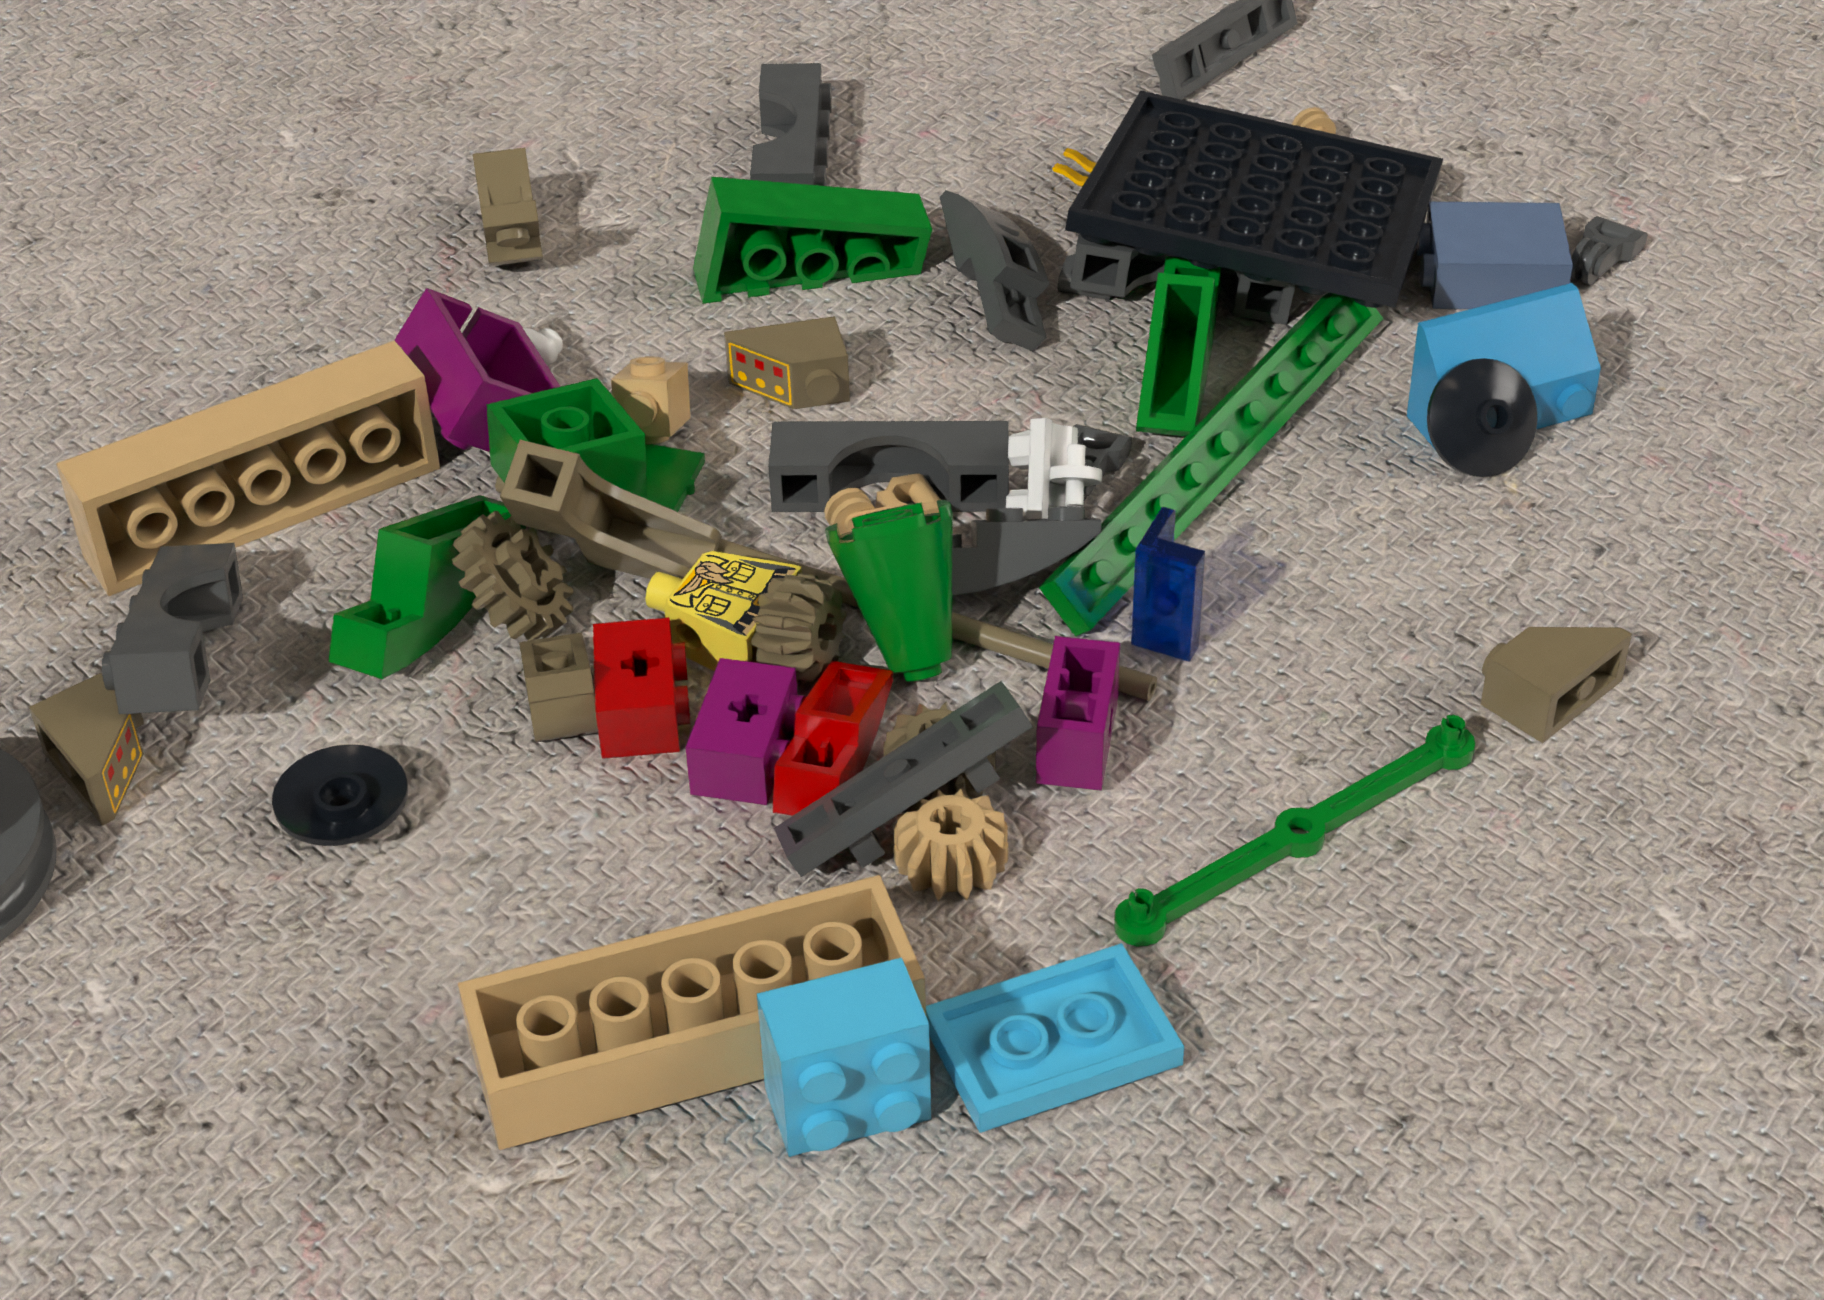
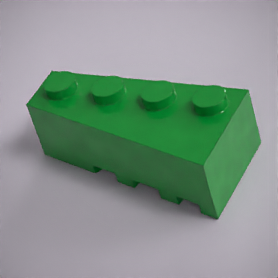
M711 176L693 270L702 304L722 301L721 295L747 292L748 298L770 295V288L801 284L802 290L823 288V283L842 278H850L852 283L918 275L922 271L932 233V226L921 197L916 193Z

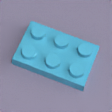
M1122 943L926 1006L929 1037L979 1133L1183 1065L1184 1045Z

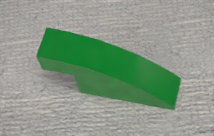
M1166 256L1164 273H1158L1136 432L1187 436L1198 425L1214 339L1221 290L1222 267L1205 269L1194 266L1188 259Z
M478 495L380 528L378 530L370 601L334 614L328 662L384 679L410 665L442 640L471 610L473 600L476 598L474 592L462 588L459 584V581L465 577V572L453 565L452 559L460 554L453 546V543L462 535L461 531L482 514L487 517L492 512L499 511L504 520H507L511 514L504 503ZM520 525L521 529H526L527 527L524 525Z

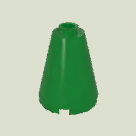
M937 500L939 513L924 515L921 502L852 518L854 526L852 531L841 535L837 523L825 529L831 551L889 670L894 673L903 672L905 681H918L937 676L942 673L941 663L952 658L953 513L950 501Z

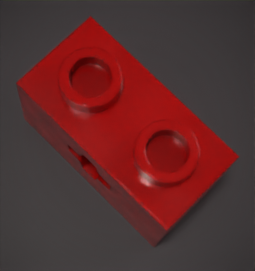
M670 617L593 624L595 709L602 759L680 752L678 725H690L691 719L688 686L676 687V681L688 680L685 642L672 643Z

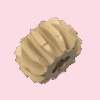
M964 786L955 795H945L939 789H936L930 800L921 799L910 806L906 813L897 815V823L894 826V861L898 866L899 874L908 876L913 892L932 887V891L938 901L947 892H958L967 901L972 886L991 890L996 874L1005 871V864L1008 861V826L1004 821V813L994 810L989 796L969 799Z

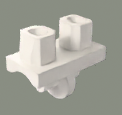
M1048 418L1030 419V430L1009 436L1008 459L1011 462V466L1029 470L1028 489L1011 490L1006 496V508H1023V519H1048V507L1084 505V486L1101 484L1102 470L1096 467L1085 466L1086 446L1077 444L1078 428L1055 424Z

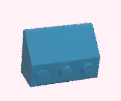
M1573 283L1418 323L1406 416L1433 448L1434 446L1427 427V409L1433 389L1448 370L1459 363L1472 359L1486 358L1498 360L1508 364L1522 375L1530 386L1536 401L1538 416L1536 429L1593 414L1601 367L1579 289ZM1490 407L1487 411L1486 419L1493 428L1496 425L1497 414L1494 407Z

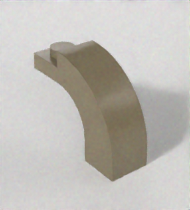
M525 147L473 154L489 267L543 260L536 201L533 200Z

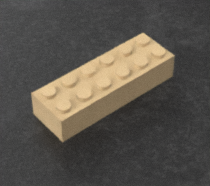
M395 340L56 463L83 557L108 596L142 584L143 572L145 569H150L160 546L235 543L236 548L440 469L425 376Z
M877 875L459 982L458 988L468 1038L498 1149L503 1150L764 1079L757 993L902 957L926 1015L925 977L881 876Z

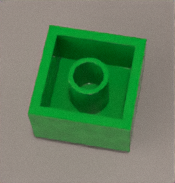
M598 378L486 404L491 466L504 483L520 440L577 453L587 467L602 479L640 497L647 495L645 433Z

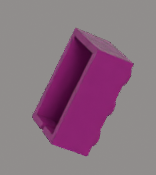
M426 288L396 336L395 342L425 376L430 410H432L442 428L441 434L453 445L464 450L476 447L490 452L486 404L561 386L519 322L478 307L463 333H461L460 329L473 310L470 304Z

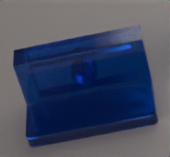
M1162 507L1135 549L1131 645L1190 662L1199 647L1205 551L1174 542L1176 511L1171 508Z

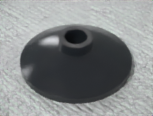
M1486 358L1464 361L1452 367L1441 377L1430 396L1427 409V427L1431 442L1442 460L1460 473L1474 477H1488L1504 473L1518 464L1531 447L1537 428L1536 401L1526 380L1508 364ZM1490 407H1494L1497 414L1494 428L1488 424L1486 419L1487 411Z
M337 745L312 752L293 763L280 776L275 785L272 795V806L277 822L292 837L314 845H346L367 839L389 826L399 816L406 804L408 783L404 769L388 753L365 745Z

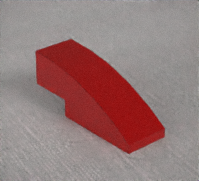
M837 661L830 662L795 712L794 737L775 763L773 813L793 816L863 771L885 710L893 683V671Z

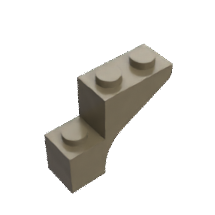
M520 440L500 494L501 500L516 524L575 538L589 564L651 579L657 572L683 579L703 553L717 552L722 538L720 532L708 524L607 482L590 470L577 453Z

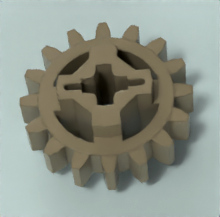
M494 511L487 517L482 514L461 531L462 535L453 543V546L460 552V554L452 559L453 565L465 572V577L459 581V584L462 588L474 592L476 595L472 603L476 610L484 607L488 610L490 625L496 628L501 623L506 624L510 638L517 639L524 634L526 639L530 641L537 640L540 637L546 638L567 622L565 617L572 613L574 608L566 599L574 594L573 588L562 582L563 574L567 570L565 566L550 558L554 552L551 545L542 547L539 544L537 530L532 527L529 530L521 529L520 524H516L512 516L504 520L499 511Z

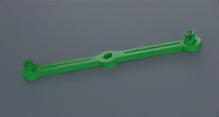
M1447 715L1446 719L1442 718L1441 725L1435 726L1428 731L1425 744L1309 809L1300 807L1284 810L1277 816L1272 830L1158 894L1153 895L1151 891L1144 888L1135 889V893L1132 891L1129 898L1123 900L1114 912L1115 933L1120 940L1136 947L1150 946L1157 943L1163 938L1166 932V925L1287 856L1307 858L1316 855L1323 847L1325 834L1442 768L1458 770L1466 767L1472 762L1476 744L1474 736L1469 730L1465 729L1466 724L1463 718L1457 715ZM1303 829L1308 831V833L1297 834L1291 830Z

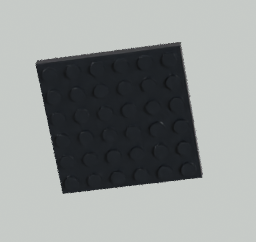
M1140 90L1070 206L1065 230L1078 233L1085 240L1094 243H1108L1112 241L1134 246L1138 252L1149 256L1168 254L1185 258L1191 264L1200 268L1214 269L1223 267L1240 271L1246 277L1255 281L1268 282L1278 280L1295 284L1301 290L1310 294L1323 295L1334 293L1351 297L1356 303L1366 307L1379 308L1385 305L1396 308L1428 212V205L1432 200L1439 179L1443 158Z

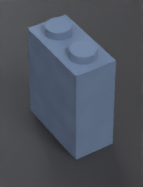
M1429 202L1427 221L1423 223L1416 245V255L1421 256L1420 284L1421 287L1430 288L1433 309H1473L1569 284L1573 263L1560 203Z

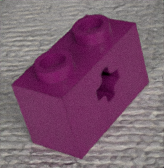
M1055 636L1036 729L1037 784L1102 791L1118 702L1119 642Z
M724 658L719 659L685 747L690 795L768 805L774 787L775 763L790 743L795 729V712L806 698V696L797 695L796 668Z

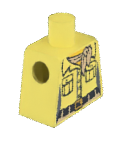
M710 551L701 555L683 579L662 572L655 573L646 590V605L649 608L665 612V618L670 617L672 643L685 642L686 658L713 671L716 670L720 658L757 663L756 653L758 648L752 645L751 639L756 632V623L752 618L758 616L760 609L758 598L760 594L768 592V585L772 578H784L785 575L797 576L798 573H802V567L794 564Z

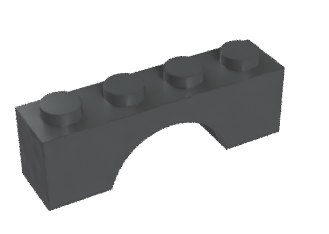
M821 63L761 64L759 83L762 134L777 138L753 145L750 180L827 186L826 168H828L829 161L828 140H830V113H832L831 83H822Z
M1079 234L1070 288L1125 297L1137 286L1157 281L1158 273H1164L1166 256H1176L1168 254L1149 256L1138 252L1134 246L1112 241L1108 243H1094L1085 240ZM1222 267L1219 298L1227 305L1232 316L1287 325L1296 285L1278 280L1268 282L1255 281L1246 277L1243 272Z
M1008 421L772 422L768 464L772 512H824L830 498L841 490L890 482L893 477L911 474L924 475L941 500L950 501L952 512H986L987 508H1006V496L1009 494Z
M235 543L160 546L150 569H145L143 572L142 586L138 594L133 595L130 599L129 613L125 621L117 625L116 640L111 650L105 651L103 654V682L107 690H115L119 714L199 710L211 681L203 632L233 625L243 601Z

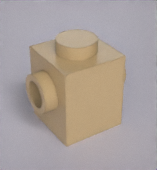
M655 356L638 357L630 360L626 367L611 378L612 396L645 433V444H657L669 440V437L691 418L688 362H665L664 358Z

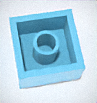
M902 957L757 993L765 1090L788 1157L810 1151L830 1150L844 1142L886 1131H902L913 1124L932 1119L929 1022Z

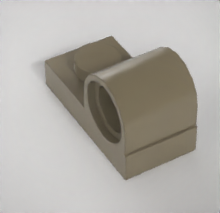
M582 632L519 642L535 742L598 732L591 668Z

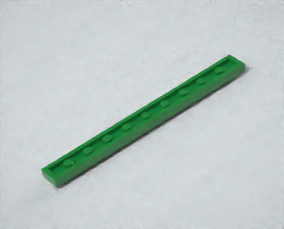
M1334 293L1324 294L1101 523V533L1073 552L1044 581L1039 589L1075 637L1090 631L1384 319L1376 308L1362 306L1351 297Z

